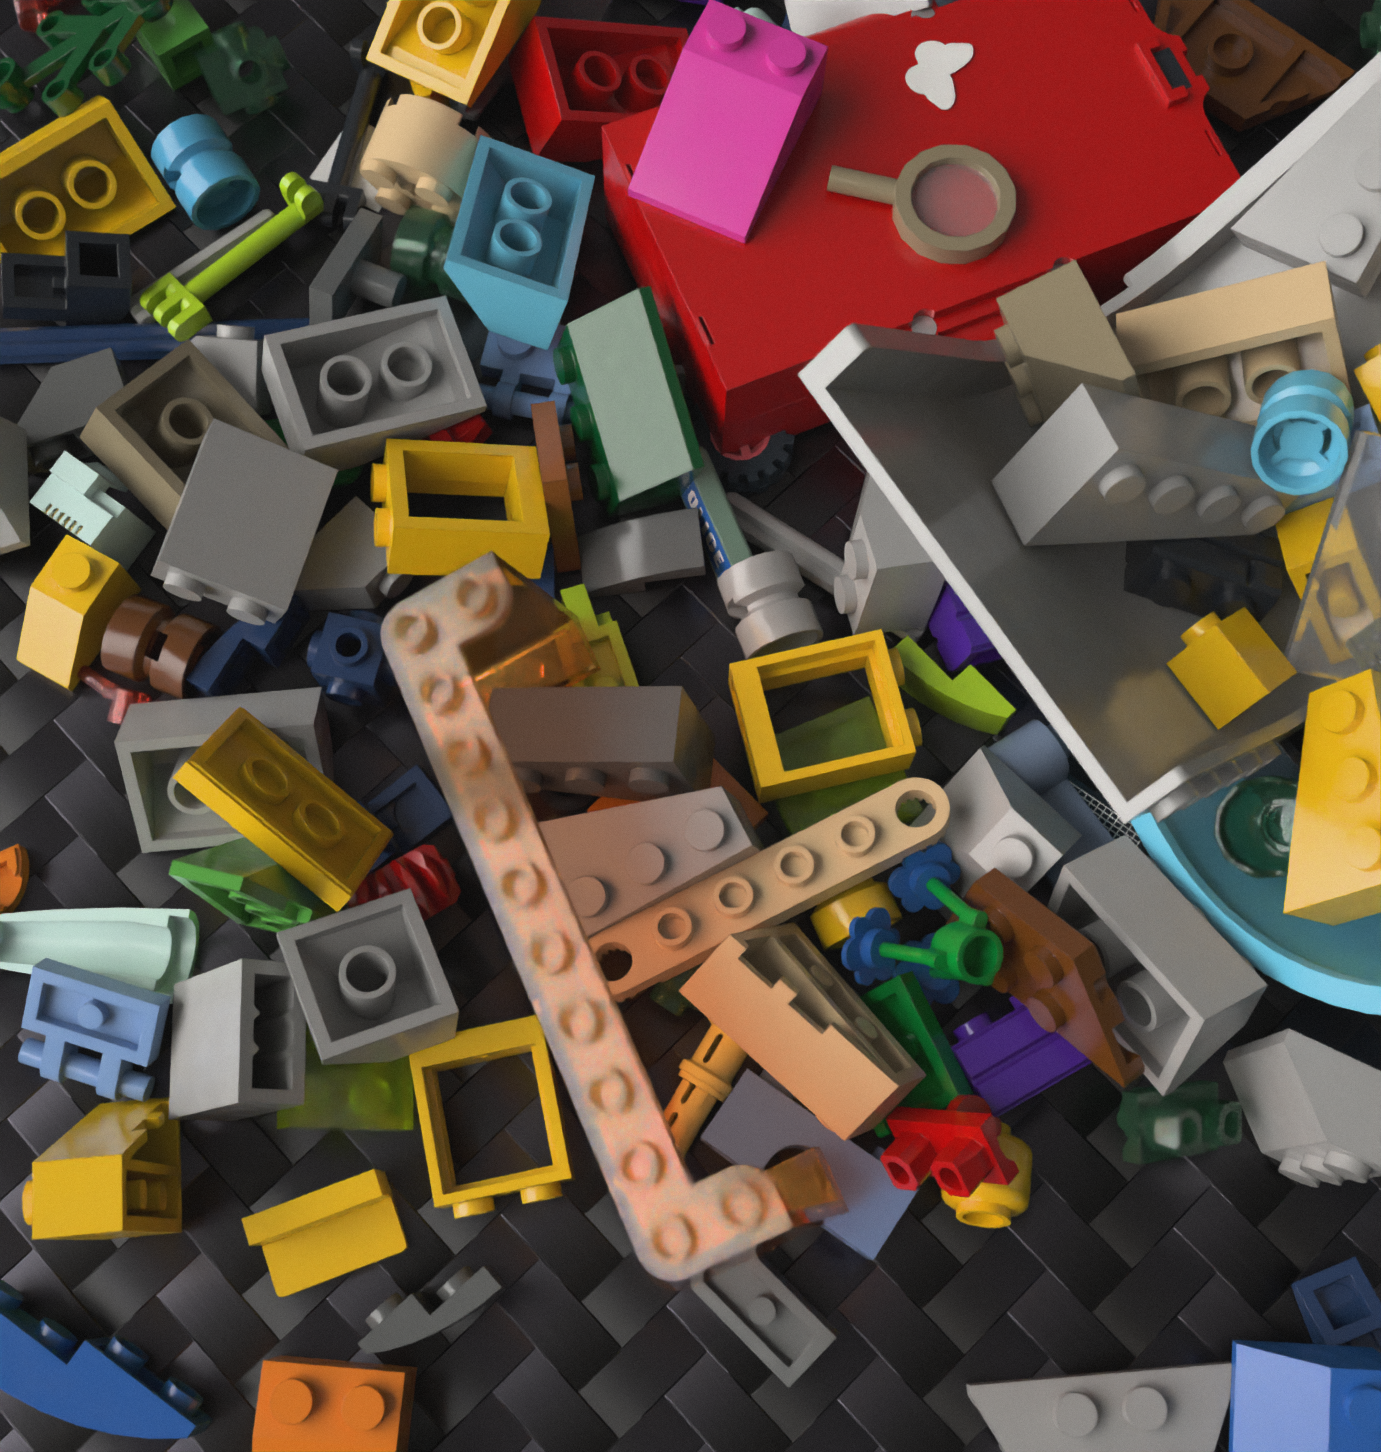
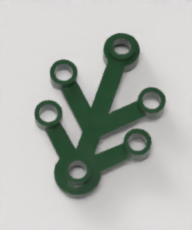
M82 0V5L92 16L65 15L60 10L51 12L39 23L36 30L37 35L51 49L24 68L12 58L7 57L0 60V110L7 109L10 113H17L23 110L35 95V89L32 86L63 66L57 77L44 89L42 100L59 117L71 114L83 101L84 93L76 84L88 66L90 71L105 86H113L120 82L128 74L131 67V62L123 53L145 21L155 22L164 17L171 9L173 0ZM111 35L105 46L102 47L106 39Z

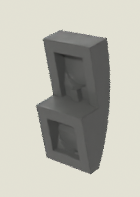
M697 508L637 518L610 525L578 537L582 582L586 587L589 598L646 591L645 582L706 575Z

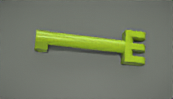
M296 172L287 173L280 182V190L288 207L184 286L169 272L141 294L139 299L140 305L149 314H153L154 319L162 327L168 328V332L177 341L183 342L188 340L213 321L202 303L324 210V203L320 193L312 186L307 185L306 181Z

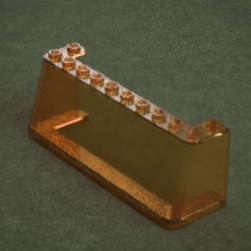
M493 551L484 554L397 603L390 609L382 623L380 635L382 647L632 1245L649 1279L657 1286L666 1290H684L849 1213L820 1146L806 1150L767 1170L753 1165H735L695 1184L692 1180L489 711L492 688L570 687L601 670L577 615Z

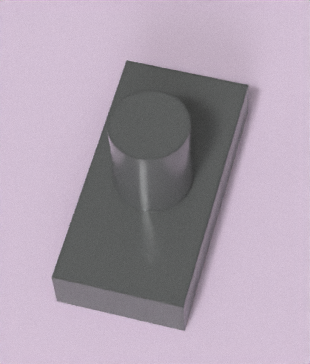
M360 208L309 286L310 325L344 318L358 296L387 308L396 307L401 302L406 287V276L378 265L382 257V215Z

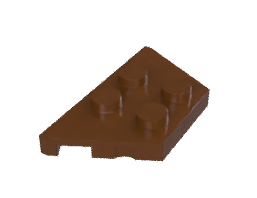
M1158 0L1154 25L1168 34L1180 35L1188 49L1186 59L1196 76L1203 75L1210 87L1203 103V109L1237 132H1242L1333 95L1352 78L1355 70L1249 0Z
M993 868L976 880L962 900L971 908L987 913L988 921L985 929L993 931L999 937L1003 946L1001 968L995 975L994 982L991 985L999 992L1006 993L1008 991L1029 1009L1034 1020L1044 1030L1050 1033L1056 1031L1123 1088L1145 1072V1066L1141 1056L1127 1050L1118 1043L1112 1030L1123 1022L1125 1017L1116 996L1108 986L1105 976L1106 971L1095 945L998 869ZM953 913L946 925L959 921V917Z

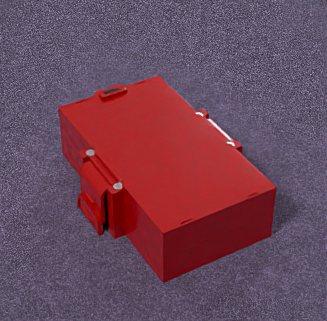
M932 0L933 7L917 11L910 9V11L896 16L884 13L869 14L805 36L806 38L829 46L822 94L745 244L628 196L629 184L660 106L603 125L602 149L605 217L638 288L640 286H651L674 365L683 366L686 373L685 389L693 406L696 403L698 404L720 454L740 453V447L749 445L751 450L764 438L786 430V434L796 435L830 422L829 417L797 374L850 324L856 323L973 341L995 340L996 337L993 330L1004 325L996 298L1075 259L1100 306L1127 289L1128 286L1123 281L1125 274L1170 241L1241 178L1204 113L1203 103L1210 87L1203 75L1196 76L1186 59L1188 49L1180 35L1168 34L1158 29L1149 19L1139 0H958L938 7L935 0ZM938 41L945 45L948 43H969L973 47L971 60L961 69L950 74L956 97L954 104L948 110L938 108L927 99L926 95L914 92L906 83L905 76L908 69L918 64L915 57L916 48L923 42ZM943 144L968 145L990 154L1007 170L1016 189V212L1003 243L987 257L966 264L939 263L919 255L901 239L892 219L891 204L827 191L832 165L898 179L904 166L921 151ZM944 164L932 168L918 179L914 187L915 190L914 192L912 191V206L918 218L931 230L946 236L965 237L982 231L993 221L995 208L997 209V195L990 181L979 171L964 165ZM941 170H962L964 172L977 176L985 185H987L991 191L995 203L989 191L982 184H980L976 179H973L961 173H940L937 175L927 177L925 180L923 179L929 174Z

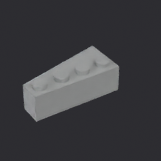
M1084 383L1080 384L991 481L1024 546L1253 535L1279 522L1285 514V509L1300 496L1274 490L1261 481L1252 466L1250 449L1257 426Z

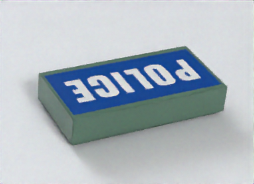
M702 446L699 449L705 467L682 494L681 498L686 509H698L702 546L718 579L724 571L734 564L753 555L708 452Z

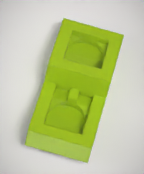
M908 635L895 646L899 651L905 674V685L900 687L916 700L935 712L978 731L998 735L1007 726L1016 709L971 664L952 680Z

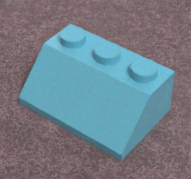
M480 135L443 269L488 331L548 351L568 302L595 176Z

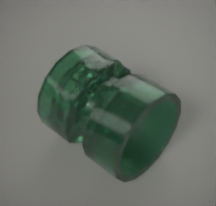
M418 204L412 205L404 214L394 238L391 252V270L405 275L407 279L406 284L424 290L430 289L437 284L442 296L446 295L448 298L469 304L443 269L455 228L452 226L451 218L448 214Z

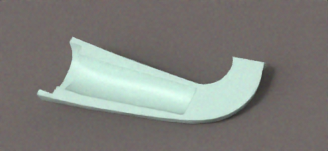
M118 907L54 909L0 914V969L31 974L34 965L44 958H49L170 996V1004H173L174 984L191 978L199 943V921L195 912L190 909Z

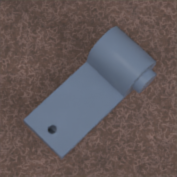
M1033 719L991 745L988 749L1082 835L1043 875L1054 890L1063 865L1113 841L1114 838L1067 779L1069 774L1067 758L1072 756L1068 746L1052 724L1045 726L1039 720Z

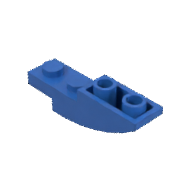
M0 1279V1389L43 1413L69 1423L114 1435L147 1439H186L205 1432L214 1420L199 1409L204 1400L198 1392L175 1377L170 1376L164 1382L144 1366L149 1360L148 1355L130 1340L120 1335H114L112 1340L107 1337L85 1340L76 1351L73 1347L78 1340L67 1328L47 1317H43L40 1322L19 1307L24 1301V1297L14 1287Z

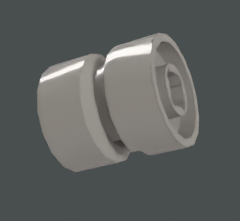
M775 550L749 557L734 564L717 579V585L729 616L741 619L736 626L735 633L746 660L813 645L822 639L824 632L812 602L807 598H800L798 596V592L805 584L794 556L789 551Z

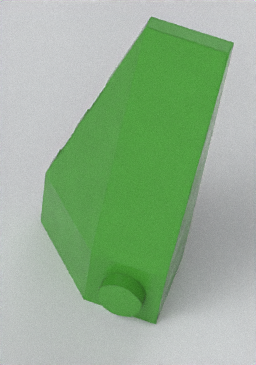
M246 837L172 861L169 871L170 876L237 924L277 933L337 913ZM344 905L338 912L346 910V906Z

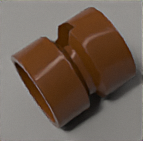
M132 594L123 600L107 625L100 654L102 665L107 670L136 682H143L150 678V683L154 689L180 700L197 698L199 694L186 679L200 659L223 635V632L218 625L188 613L180 614L175 618V612L170 606L141 594Z

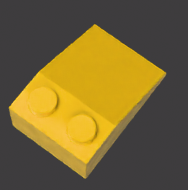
M389 0L366 60L471 108L537 12L542 0Z

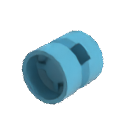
M1308 369L1293 371L1277 379L1265 392L1250 449L1252 466L1261 481L1279 492L1290 495L1314 494L1331 486L1343 473L1349 456L1350 433L1354 421L1353 397L1345 384L1330 373Z

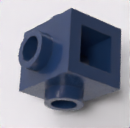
M352 610L349 616L329 612L323 631L316 630L314 632L307 653V665L311 668V673L320 687H322L325 696L337 703L353 707H361L363 703L385 708L391 686L396 687L398 685L405 662V651L402 650L391 626L387 625V621L376 614L361 610ZM351 650L358 652L356 655L349 657Z

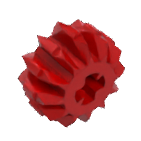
M421 845L365 877L347 902L349 908L411 888L422 919L425 921L455 903L461 893V889L454 877L456 873L447 858H443L435 845Z

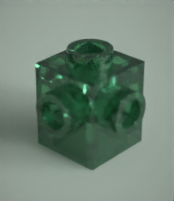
M244 21L229 24L211 34L215 43L192 52L217 107L224 116L244 107L247 114L263 111L279 102L276 93L288 88L282 72L289 70L290 65L276 35L266 38L263 30L256 25L247 29ZM252 60L250 72L246 75H239L240 65L244 61Z

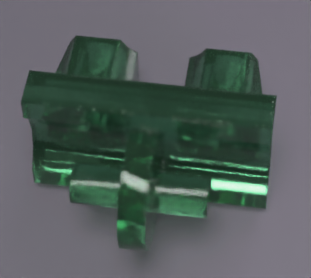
M1205 1080L1183 1082L1164 1097L1155 1087H1140L1122 1091V1101L1117 1115V1123L1128 1137L1123 1147V1161L1135 1164L1150 1163L1218 1150V1145L1230 1146L1240 1144L1242 1107L1239 1102L1218 1099V1082Z

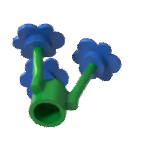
M938 841L933 846L931 844L922 851L919 850L903 858V866L895 869L890 875L888 887L893 895L902 898V906L909 912H917L924 905L932 910L940 909L946 905L959 917V921L943 926L936 933L926 934L920 942L909 940L901 945L899 944V932L897 929L891 928V918L886 909L873 907L866 913L865 917H855L850 923L849 934L851 938L843 945L841 959L846 969L855 971L854 976L858 984L868 986L874 979L884 981L891 975L893 979L898 975L913 971L929 1005H931L933 1000L940 1004H948L954 1001L960 989L958 980L984 986H990L994 982V977L1001 968L1003 960L1002 943L993 931L985 929L988 921L987 913L971 908L952 891L950 885L958 880L961 871L960 867L951 861L952 851L950 847L942 841ZM895 959H896V960H901V962H899V963L895 966V964H896Z

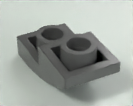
M466 1265L436 1292L443 1302L437 1309L434 1308L422 1292L412 1293L405 1300L396 1292L366 1318L365 1322L372 1330L357 1344L365 1354L392 1350L423 1340L469 1317L489 1303L508 1285L491 1265L483 1266L476 1273H474L469 1265Z

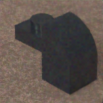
M65 230V256L1 252L3 319L65 321L66 326L106 325L120 322L128 314L131 303L132 280L129 234Z

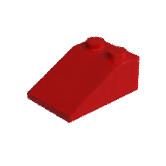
M533 16L508 58L533 154L552 161L590 162L603 159V125L661 105L683 47L689 38L687 28Z

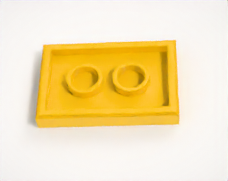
M240 706L184 763L173 777L336 912L351 899L394 835L389 828Z

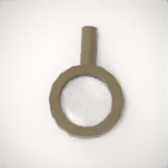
M943 144L921 151L904 166L898 179L832 165L827 191L891 204L892 219L901 239L919 255L939 263L966 264L987 257L1003 243L1016 212V189L1007 170L990 154L968 145Z

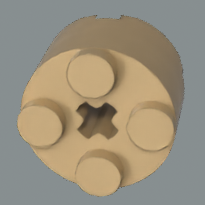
M403 94L400 95L396 105H394L392 98L387 100L361 160L360 174L378 190L375 201L383 208L399 215H406L410 208L429 214L428 219L433 224L446 231L453 232L480 135L491 137L481 127H478L474 136L459 126L463 115L442 103L417 95Z

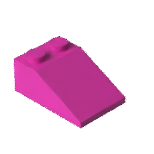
M709 0L683 47L629 184L628 196L745 244L822 94L829 46L715 0Z

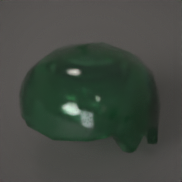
M1267 775L1242 780L1230 789L1216 807L1214 837L1223 858L1244 874L1258 879L1288 876L1298 779Z

